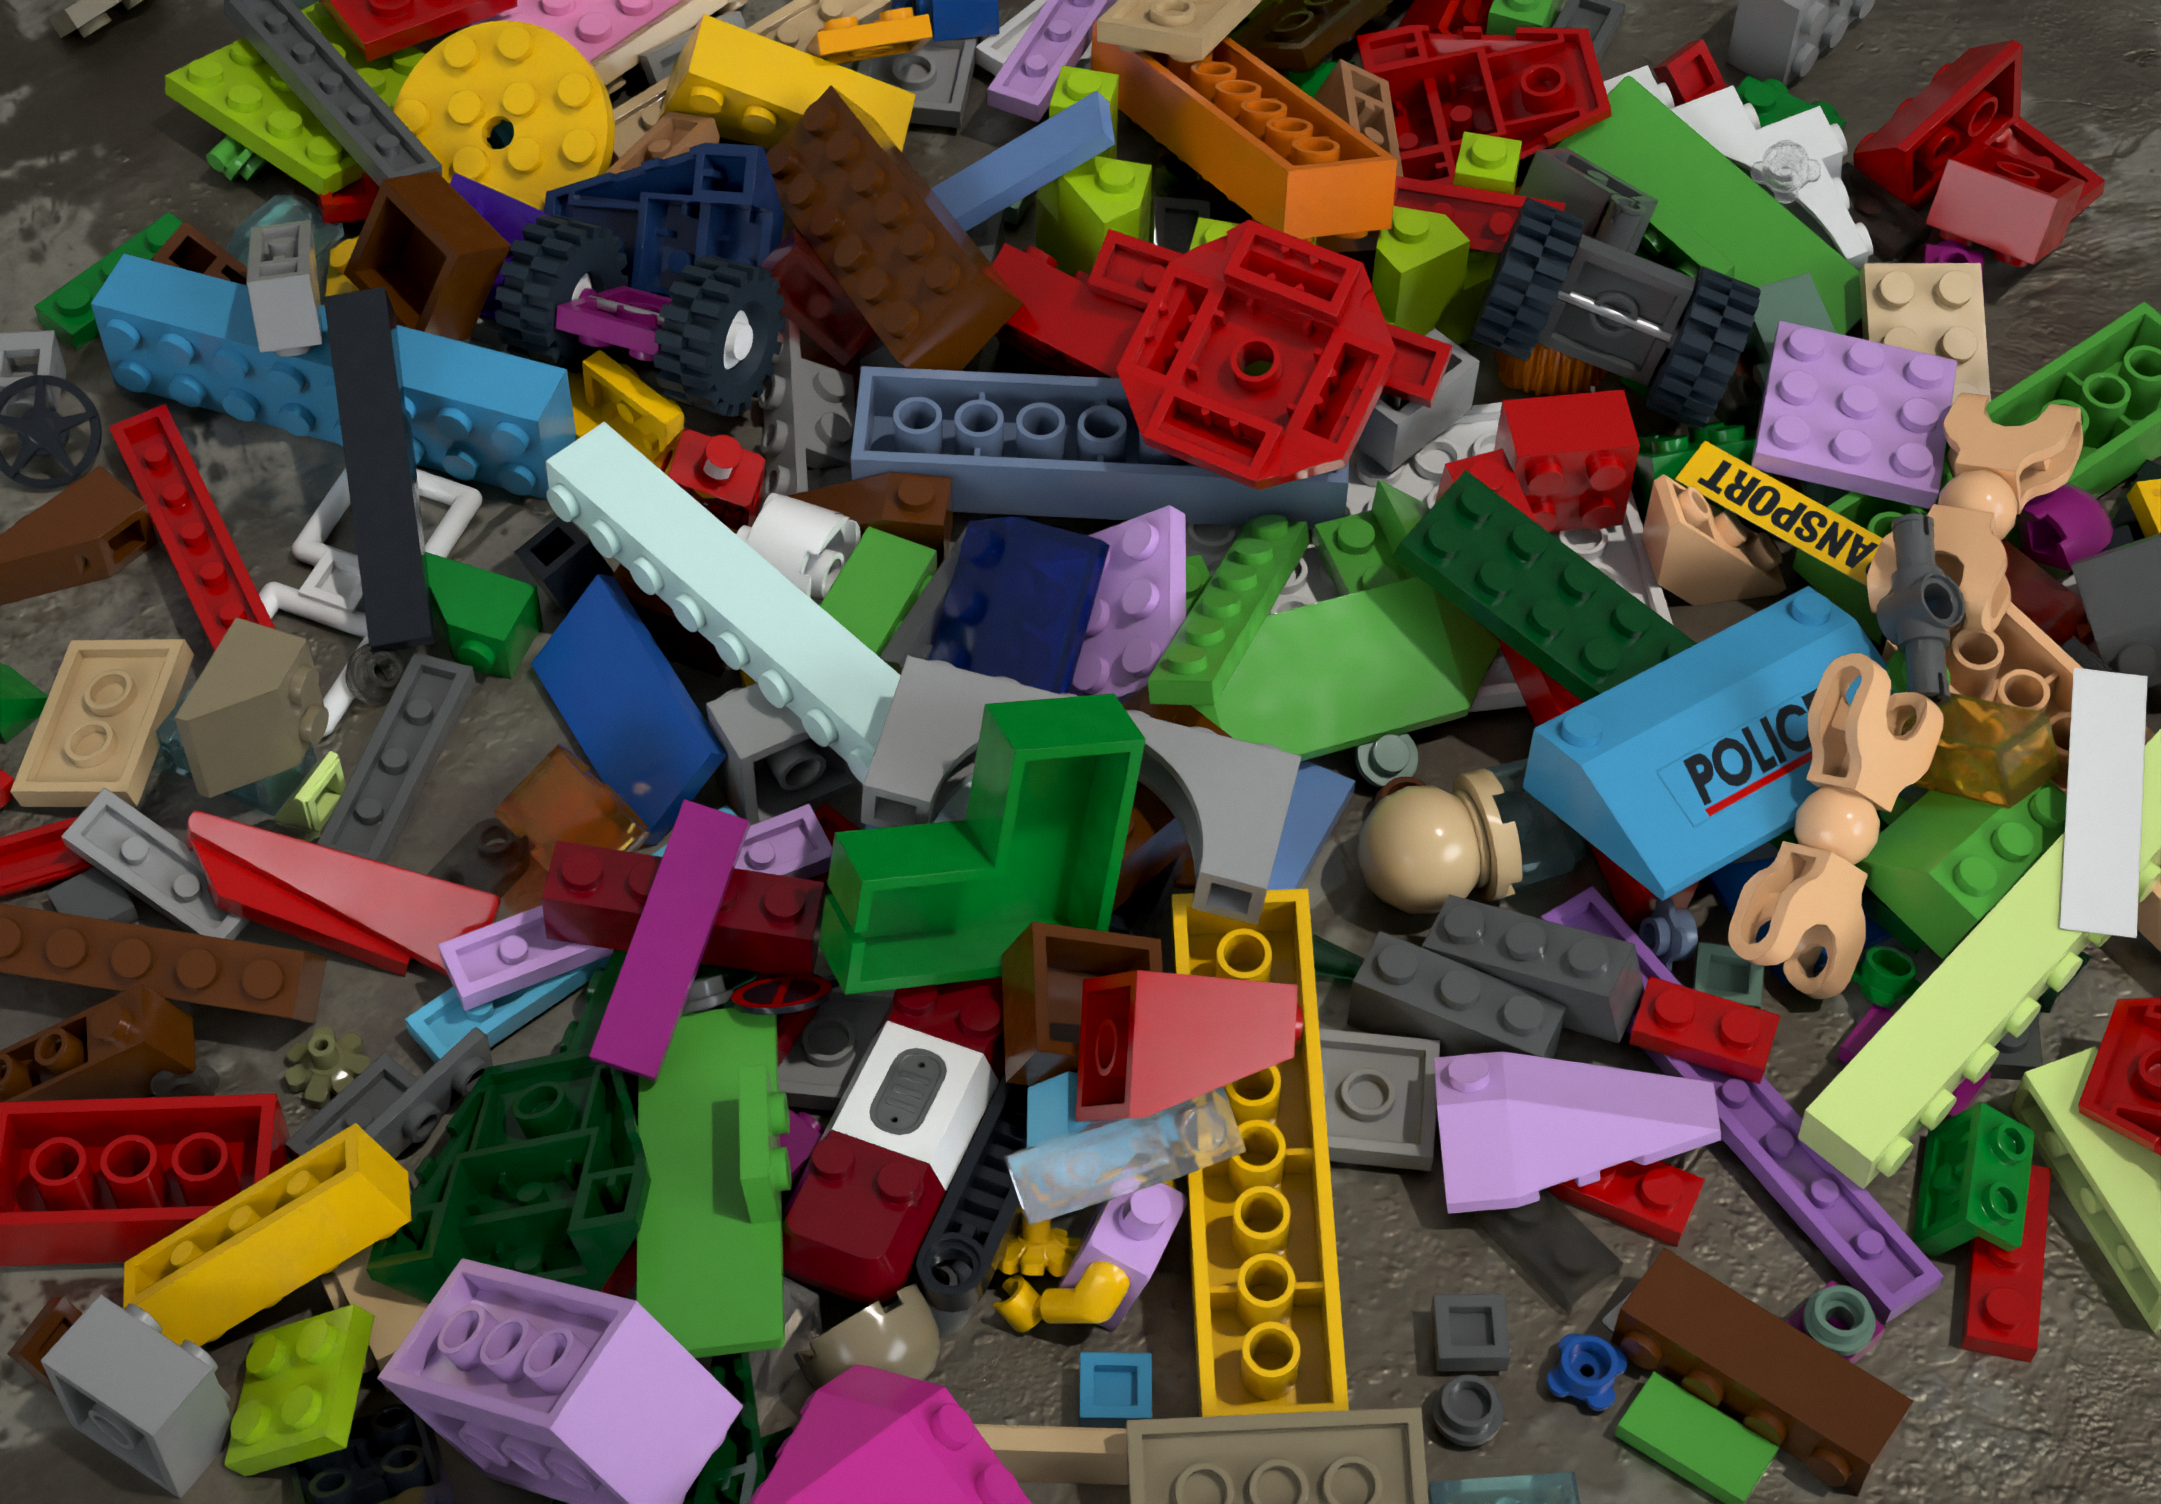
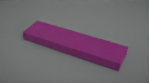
M686 799L683 800L589 1055L591 1061L654 1082L658 1081L750 828L749 820Z

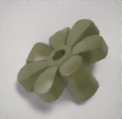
M321 1026L313 1030L312 1038L308 1044L296 1042L290 1047L287 1052V1058L292 1067L285 1071V1081L288 1088L293 1092L305 1090L308 1106L324 1108L330 1101L331 1092L337 1096L372 1064L371 1058L360 1054L364 1049V1043L362 1038L356 1033H346L337 1041L334 1031L330 1026Z

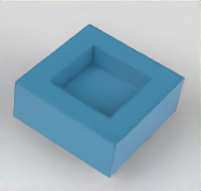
M1080 1352L1079 1427L1126 1429L1125 1424L1127 1420L1152 1419V1353Z

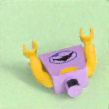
M1133 1157L1125 1166L1097 1175L1096 1183L1084 1187L1091 1192L1100 1191L1107 1185L1109 1187L1106 1189L1081 1239V1244L1073 1257L1074 1259L1067 1273L1062 1276L1057 1288H1048L1040 1296L1024 1277L1015 1275L1005 1280L1002 1285L1003 1289L1011 1297L1003 1302H994L993 1308L1015 1331L1022 1333L1036 1326L1042 1318L1049 1324H1099L1114 1332L1151 1278L1188 1202V1198L1176 1190L1174 1177L1166 1167L1154 1161Z

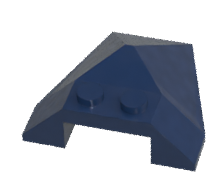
M703 143L690 147L689 152L666 159L654 158L641 162L642 166L617 174L609 172L546 192L544 212L605 227L613 231L612 236L618 237L622 243V247L618 252L626 254L627 265L621 270V274L628 276V287L672 298L668 291L674 281L682 283L681 271L687 264L695 266V258L700 256L708 257V255L767 269L772 273L771 277L778 279L784 213L765 150L761 146ZM618 346L622 348L623 351L629 353L628 348Z

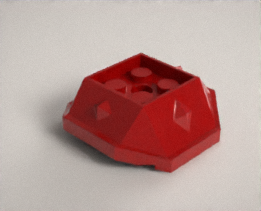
M1250 219L1226 231V236L1202 244L1169 261L1116 367L1144 444L1258 491L1345 468L1398 359L1394 342L1373 292V287L1363 262ZM1262 360L1273 364L1266 373L1260 376H1249L1243 373L1245 368L1255 361Z

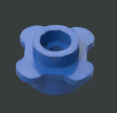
M1580 1334L1564 1336L1558 1346L1559 1353L1561 1354L1559 1364L1547 1376L1548 1389L1557 1397L1571 1395L1587 1402L1591 1409L1596 1411L1609 1409L1614 1404L1616 1398L1613 1390L1616 1377L1623 1374L1627 1367L1626 1356L1620 1349L1612 1347L1606 1340L1597 1336ZM1584 1367L1590 1368L1593 1371V1375L1585 1377L1581 1374L1580 1370Z

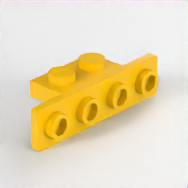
M600 349L582 361L583 374L581 372H567L576 440L605 422L647 459L653 462L675 436L684 429L685 417L676 401L657 393L641 381L637 373L630 366L617 363Z

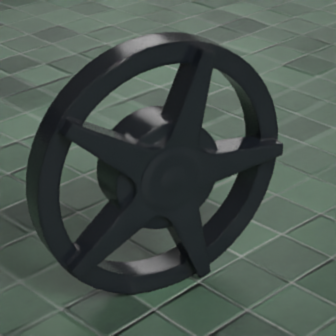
M34 375L19 379L0 392V413L14 395L24 389L36 386L34 408L27 411L21 418L0 415V424L17 430L18 439L22 445L12 466L9 465L0 451V470L17 483L33 488L51 489L70 484L80 478L91 467L99 453L102 441V425L99 413L89 396L82 389L67 380L49 375ZM46 385L60 387L74 395L86 412L63 417L57 411L50 409ZM89 421L91 428L89 446L82 460L75 466L64 448L69 441L70 429ZM35 455L42 457L53 456L68 471L59 477L50 479H35L20 473Z

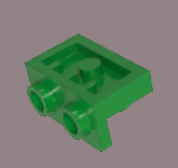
M1983 1102L1947 1119L1933 1130L1928 1129L1912 1239L1923 1253L1935 1258L1978 1236L2007 1252L2017 1249L2022 1245L2035 1139L2034 1132Z

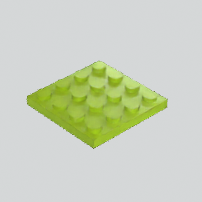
M319 1L300 10L393 111L403 84L425 53L413 46H409L391 55L367 62ZM245 37L165 75V94L318 195L320 193L325 195L330 191L333 194L362 178V173L365 172L363 168Z

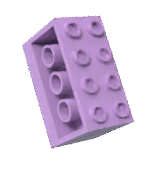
M464 1258L460 1260L377 1377L485 1477L569 1504H683L687 1491L710 1456L722 1445L727 1430L743 1408V1405L637 1301Z

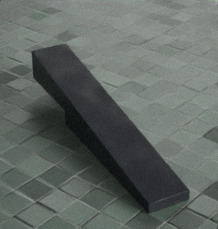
M385 286L324 297L369 647L373 654L434 644L435 634L413 435L406 415L395 311Z

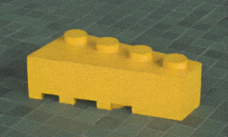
M703 14L672 67L658 121L668 111L711 117L715 119L720 137L771 149L799 121L806 109L813 102L817 101L828 87L832 85L871 115L902 152L916 94Z

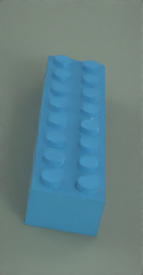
M128 254L122 255L91 302L112 377L116 385L123 386L133 392L154 394L176 400L185 406L206 408L231 415L241 421L258 422L284 429L296 436H310L336 443L343 447L325 306L321 305L323 324L321 345H313L309 352L290 357L278 356L275 354V351L260 353L247 285ZM397 325L406 415L412 428L416 465L448 473L460 480H474L504 488L516 495H530L548 500L546 492L549 490L546 460L576 441L567 369Z

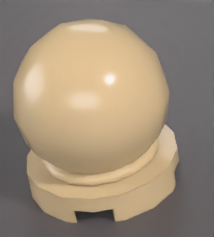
M1483 768L1459 774L1454 779L1452 794L1433 785L1407 786L1378 801L1361 825L1357 858L1367 887L1383 903L1409 914H1438L1449 894L1466 899L1474 887L1479 895L1487 901H1494L1516 894L1511 884L1522 882L1523 876L1518 830L1515 821L1502 824L1493 796L1501 795L1505 792L1493 772Z

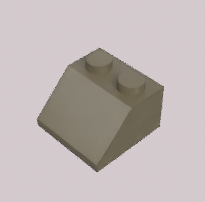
M237 617L234 619L174 717L199 795L211 798L297 767L310 745L318 744L323 738L328 725L329 712L324 706L319 687V672L314 667L308 639Z

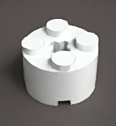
M777 493L768 495L753 526L743 525L736 534L819 606L861 539L860 527L856 521L850 520V517Z

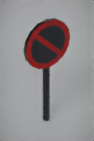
M834 974L824 978L810 976L770 978L753 982L737 989L731 995L733 1008L742 1013L755 1015L792 1013L810 1009L827 1002L833 996V989L840 987Z

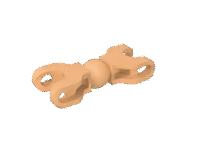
M1963 392L1956 398L1943 422L1944 434L1951 447L1947 455L1948 467L1953 479L1940 491L1938 504L1932 505L1927 516L1934 519V545L1937 567H1940L1944 574L1949 576L1958 585L1963 594L1966 614L1963 628L1993 632L2006 612L2011 601V589L2005 576L2008 566L2007 554L2000 540L2014 527L2016 514L2020 515L2029 500L2036 496L2050 493L2069 481L2083 446L2080 407L2050 404L2035 421L2022 426H2002L1993 423L1989 417L1986 407L1990 396ZM1893 532L1886 535L1881 541L1867 574V591L1870 612L1872 614H1877V606L1881 598L1892 593L1891 576L1897 570Z
M1851 653L1834 659L1823 673L1808 712V733L1812 745V763L1806 777L1807 781L1820 789L1809 795L1796 812L1794 834L1798 844L1783 841L1775 861L1768 868L1758 871L1744 884L1728 931L1729 944L1738 956L1754 965L1769 966L1784 962L1783 971L1787 980L1797 990L1813 999L1834 997L1840 994L1851 980L1866 940V922L1861 905L1862 891L1868 876L1867 873L1854 865L1866 858L1878 842L1880 819L1876 810L1891 813L1897 796L1904 787L1914 784L1928 771L1943 730V713L1933 701L1915 692H1902L1890 695L1891 679L1887 671L1877 662L1861 653ZM1861 676V684L1849 706L1846 698L1847 690L1850 684L1857 677ZM1913 715H1917L1913 728L1906 734L1901 735L1905 721ZM1771 920L1766 937L1756 943L1759 928ZM1824 947L1828 956L1827 964L1823 971L1817 977H1814L1813 968Z

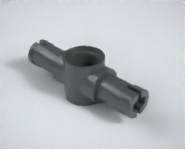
M1911 513L1899 516L1891 523L1897 570L1891 576L1892 593L1881 598L1877 606V620L1884 636L1892 644L1896 645L1901 653L1905 654L1907 692L1922 694L1937 706H1941L1951 699L1945 660V650L1951 644L1949 628L1961 622L1965 613V602L1958 585L1949 576L1945 575L1940 567H1937L1934 545V519L1929 516L1923 518V514Z

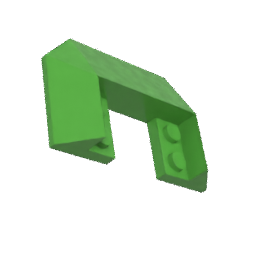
M1378 479L1371 510L1318 523L1314 526L1312 541L1340 597L1267 615L1215 706H1191L1234 739L1253 744H1270L1284 752L1302 756L1301 761L1374 742L1384 735H1399L1467 716L1476 699L1478 689L1499 652L1500 643L1493 633L1392 558L1400 542L1425 516L1429 509L1424 502ZM1201 554L1186 557V617L1212 578Z

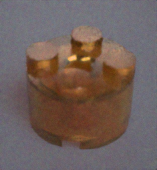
M558 744L550 753H547L502 800V803L493 811L494 814L518 837L527 836L536 846L531 851L532 856L547 871H549L556 840L636 852L652 834L648 831L649 827L612 787L607 783H601L588 772L590 769L588 765L561 744Z

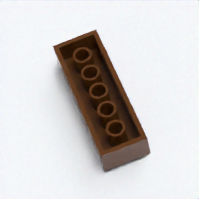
M832 85L828 87L817 101L813 102L806 109L799 121L766 154L781 207L894 358L905 367L911 369L961 371L1023 305L1021 300L878 122Z

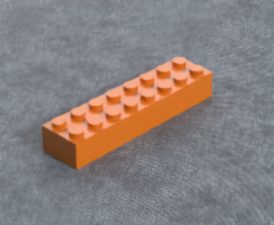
M1093 21L1090 70L1119 74L1118 109L1131 118L1133 123L1138 124L1151 134L1157 142L1162 143L1177 155L1179 160L1192 167L1204 180L1210 182L1223 192L1229 200L1235 202L1249 213L1253 220L1310 243L1314 241V237L1336 235L1346 239H1359L1366 237L1368 231L1391 229L1398 159L1234 40L1226 36L1203 60L1180 62L1172 59L1170 54L1148 50L1132 53L1121 50L1115 44L1098 42L1097 21Z

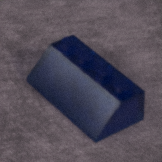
M1015 516L969 521L928 661L941 660L959 669L991 677H1008L1022 685L1057 694L1069 693L1110 545L1101 539Z

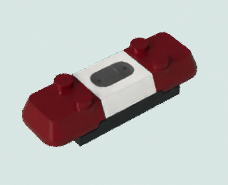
M1002 977L896 989L892 1002L820 1141L813 1148L809 1162L782 1213L783 1273L785 1275L845 1298L867 1304H874L877 1301L880 1303L885 1302L896 1296V1292L903 1288L912 1269H916L919 1250L1005 1073Z

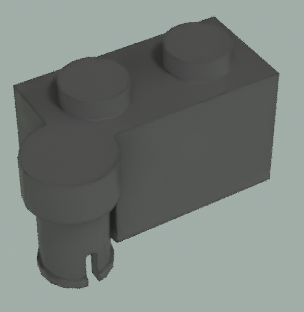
M1568 148L1537 150L1518 196L1565 203L1564 212L1584 219L1581 236L1583 234L1634 255L1658 203L1657 199Z

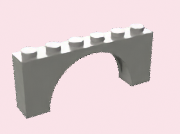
M907 655L863 784L861 823L880 828L934 823L947 802L962 787L972 781L985 704L1075 697L1077 695L1070 693L1057 694L1022 685L1008 677H991L956 668L945 661H928ZM1126 710L1146 739L1138 781L1165 803L1176 817L1189 843L1195 871V892L1192 908L1258 925L1302 756L1284 752L1270 744H1253L1218 735L1204 727H1186L1152 718L1141 711Z

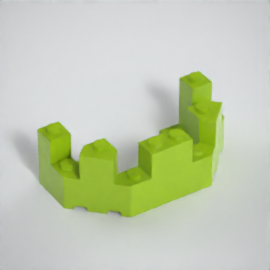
M1062 65L1049 104V118L1093 92L1098 91L1109 102L1115 139L1114 146L1037 191L1036 248L1047 253L1058 262L1059 265L1056 269L1074 277L1078 270L1089 275L1091 274L1109 229L1149 242L1151 200L1154 196L1171 197V183L1151 180L1152 165L1116 159L1119 74ZM1464 131L1453 185L1514 195L1522 141ZM1393 206L1391 229H1382L1379 233L1372 280L1373 292L1385 322L1424 336L1435 328L1457 345L1463 343L1467 348L1477 344L1478 342L1470 340L1472 327L1476 321L1478 310L1482 304V299L1500 254L1469 250L1470 240L1445 214ZM1198 217L1190 250L1226 236V231L1239 224ZM1314 237V241L1312 242L1315 245L1317 237ZM1255 361L1249 364L1243 373L1249 376H1260L1266 373L1273 364L1268 361Z

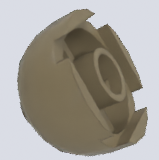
M916 1284L897 1291L896 1293L900 1299L885 1308H882L880 1302L877 1301L809 1343L810 1350L798 1351L793 1355L807 1381L815 1391L854 1365L870 1366L919 1380H924L935 1369L940 1353L939 1330L931 1309Z

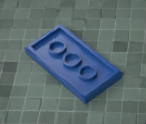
M597 574L532 661L531 665L640 844L657 845L676 822L683 800L692 801L727 757V753L615 577Z

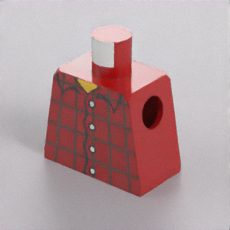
M682 429L652 463L727 527L739 530L743 525L752 527L762 502L766 460L760 454L741 448L738 441L728 435L710 437L691 429Z

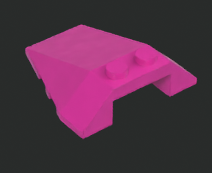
M863 1365L852 1366L807 1398L800 1411L802 1417L795 1430L783 1441L775 1455L778 1460L768 1478L757 1487L748 1503L1032 1504L1019 1487L1013 1474L1004 1467L973 1425L970 1416L958 1405L945 1386Z

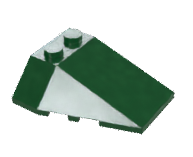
M592 1047L487 1067L447 1124L446 1129L451 1138L435 1161L433 1158L424 1157L414 1172L419 1184L410 1195L412 1221L400 1227L392 1236L378 1240L373 1244L366 1267L371 1280L430 1304L460 1260L464 1258L600 1292L641 1229L651 1184V1176L624 1071L591 1061L589 1055Z

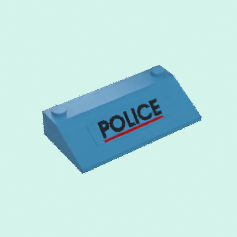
M1807 586L1534 728L1523 788L1650 892L1664 901L1795 827L1797 810L1809 795L1820 789L1807 781L1806 777L1812 763V745L1808 733V712L1823 673L1834 659L1851 653L1866 655L1877 662L1883 669L1886 668L1887 664L1856 619L1836 606L1828 598ZM1861 676L1857 677L1847 690L1846 698L1849 706L1861 684ZM1913 715L1905 721L1901 735L1906 734L1913 728L1917 715Z

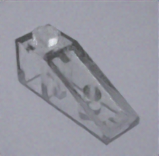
M1224 1086L1143 1119L1093 1122L1004 1156L1027 1224L1032 1225L1182 1177L1244 1153L1246 1149Z

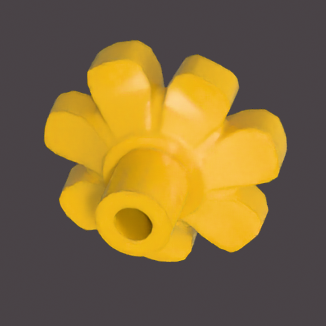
M1029 1206L1025 1208L1022 1212L1023 1224L1017 1226L1014 1239H1010L1004 1261L999 1262L998 1268L1008 1275L1021 1271V1274L1029 1276H1043L1046 1268L1055 1277L1064 1276L1081 1244V1239L1068 1237L1066 1230L1059 1228L1051 1229L1049 1208L1044 1206Z

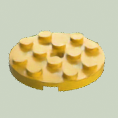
M507 20L490 21L470 26L448 36L425 54L413 68L399 92L393 110L398 118L441 163L442 177L449 184L455 172L544 211L547 191L604 174L610 167L615 140L613 108L600 75L589 60L568 41L546 28L531 23ZM501 120L511 122L514 128V136L511 143L502 149H492L490 143L487 142V138L490 137L493 128L500 124Z

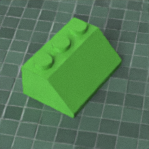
M1963 760L1878 835L1877 844L1869 855L1854 866L1868 874L1865 885L1939 957L1944 959L1972 932L2065 832L2067 795L2040 771Z

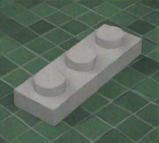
M105 787L61 836L67 848L188 933L234 940L250 922L248 919L216 907L208 891L207 877L194 850L189 851L185 843Z

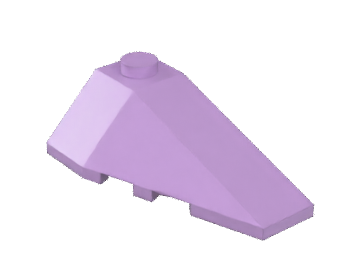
M1504 1051L1434 1058L1437 1111L1448 1214L1518 1208L1539 1201V1190L1572 1179L1575 1180L1578 1187L1600 1181V1170L1629 1160L1641 1165H1648L1721 1140L1714 1082Z

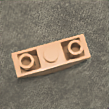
M1665 474L1654 480L1642 539L1658 585L1693 606L1774 596L1787 589L1778 566L1782 563V555L1775 542L1766 533L1760 532L1757 534L1744 526L1730 510L1721 511L1708 503L1703 495L1694 487L1686 489Z

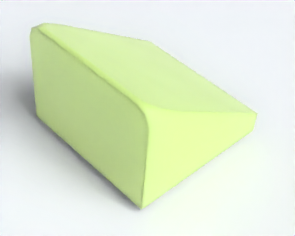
M329 751L307 774L275 816V821L278 824L312 839L315 835L317 836L331 817L346 787L338 754Z

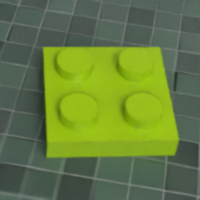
M352 1304L254 1336L252 1347L246 1358L247 1370L238 1408L230 1426L231 1438L224 1466L246 1477L347 1447L375 1318L373 1314L356 1304Z

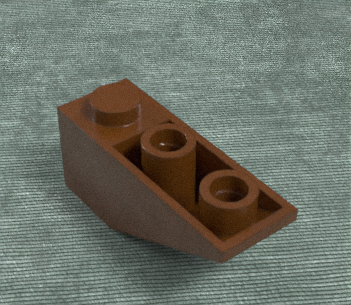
M100 465L81 479L69 484L57 496L31 514L19 519L14 526L0 535V606L112 577L158 544L147 504Z
M139 984L0 1050V1102L144 1098L196 1073L193 1016L146 986Z

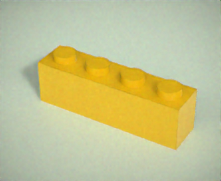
M354 1123L124 1262L123 1309L130 1303L142 1308L162 1328L161 1334L179 1346L184 1340H189L199 1347L205 1343L213 1342L230 1328L262 1309L276 1305L284 1296L321 1274L333 1271L346 1259L378 1240L392 1236L400 1227L412 1221L408 1171L357 1123Z

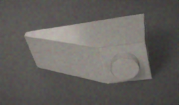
M311 220L251 227L247 287L260 353L275 351L276 355L283 357L307 353L312 349L313 345L322 344L323 328Z

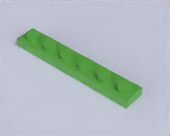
M1269 514L1246 522L1147 679L1150 704L1215 706L1309 545L1307 521H1287V518L1282 515Z

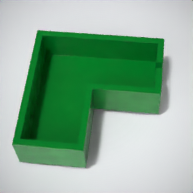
M1114 693L985 704L966 820L835 832L827 883L833 894L826 895L819 947L845 995L1002 977L1001 955L1032 921L1108 932L1146 740Z

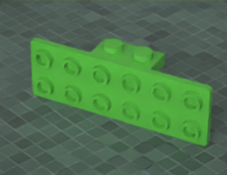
M1624 77L1607 94L1611 106V117L1563 139L1554 148H1568L1658 200L1640 245L1655 256L1660 254L1676 268L1677 272L1694 278L1699 269L1704 266L1755 287L1810 272L1837 334L1847 336L1862 321L1859 270L1633 77Z
M733 1007L684 1014L680 1017L658 1081L654 1082L642 1077L638 1078V1129L651 1176V1184L641 1229L637 1234V1302L694 1358L778 1349L785 1344L781 1191L791 1190L792 1183L787 1147H780V1135L790 1133V1118L785 1091L779 1092L777 1015L742 1013Z

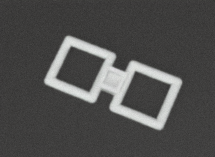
M346 468L292 545V554L296 560L315 566L302 587L298 590L278 582H269L259 592V596L271 619L278 609L363 638L323 699L324 706L329 712L328 725L323 737L333 732L384 654V652L373 654L369 647L358 555L323 544L351 504ZM416 469L419 495L451 506L425 545V552L447 558L481 506L482 495L475 488Z

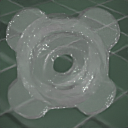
M1782 140L1770 146L1764 153L1762 161L1755 162L1751 167V179L1757 184L1766 185L1774 192L1775 200L1783 204L1794 202L1798 198V191L1808 182H1816L1821 176L1820 163L1815 159H1809L1807 151L1801 145L1791 140ZM1782 169H1790L1792 171L1789 175H1782L1780 173Z

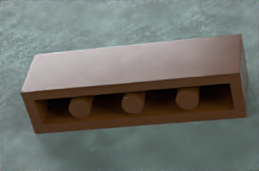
M1663 1248L1620 1308L1611 1342L1621 1347L1625 1356L1636 1365L1645 1369H1656L1680 1384L1685 1391L1713 1408L1720 1409L1742 1423L1746 1428L1807 1464L1811 1473L1822 1482L1834 1487H1844L1856 1496L1860 1494L1900 1433L1913 1403L1912 1399L1666 1248Z

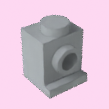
M54 330L0 333V392L13 382L34 375H49L66 379L67 370ZM39 357L38 364L16 365L14 359ZM46 385L49 408L59 413L61 388ZM36 386L24 389L14 395L6 403L0 415L21 418L27 411L33 409Z

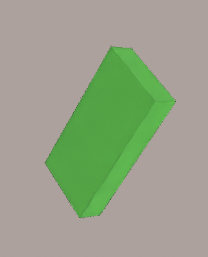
M1656 1372L1652 1373L1619 1422L1615 1432V1436L1725 1504L1747 1503L1774 1461L1779 1449L1775 1444Z

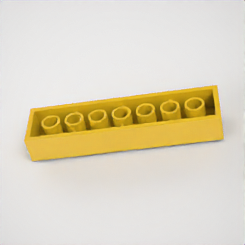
M1308 888L1267 890L1258 925L1193 909L1194 893L1172 894L1171 939L1174 974L1298 985L1297 1003L1301 1007L1303 1015L1302 1033L1299 1041L1295 1044L1294 1058L1181 1103L1186 1197L1188 1198L1187 1214L1199 1417L1349 1410Z

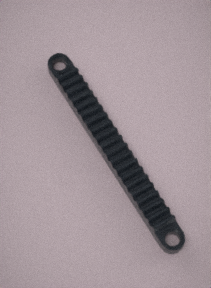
M1190 847L1112 912L1108 932L1153 938L1158 918H1162L1166 901L1172 897L1176 879H1180L1186 859L1189 860L1191 856ZM1005 1073L918 1253L916 1262L918 1288L927 1304L939 1311L951 1313L964 1311L980 1301L991 1282L999 1262L1004 1261L1008 1243L1016 1235L1018 1221L1024 1209L1027 1208L1030 1195L1034 1194L1037 1189L1041 1172L1026 1169L1028 1087L1030 1086L1006 1083ZM956 1259L968 1264L972 1270V1275L962 1284L950 1286L937 1281L932 1275V1271L942 1261Z

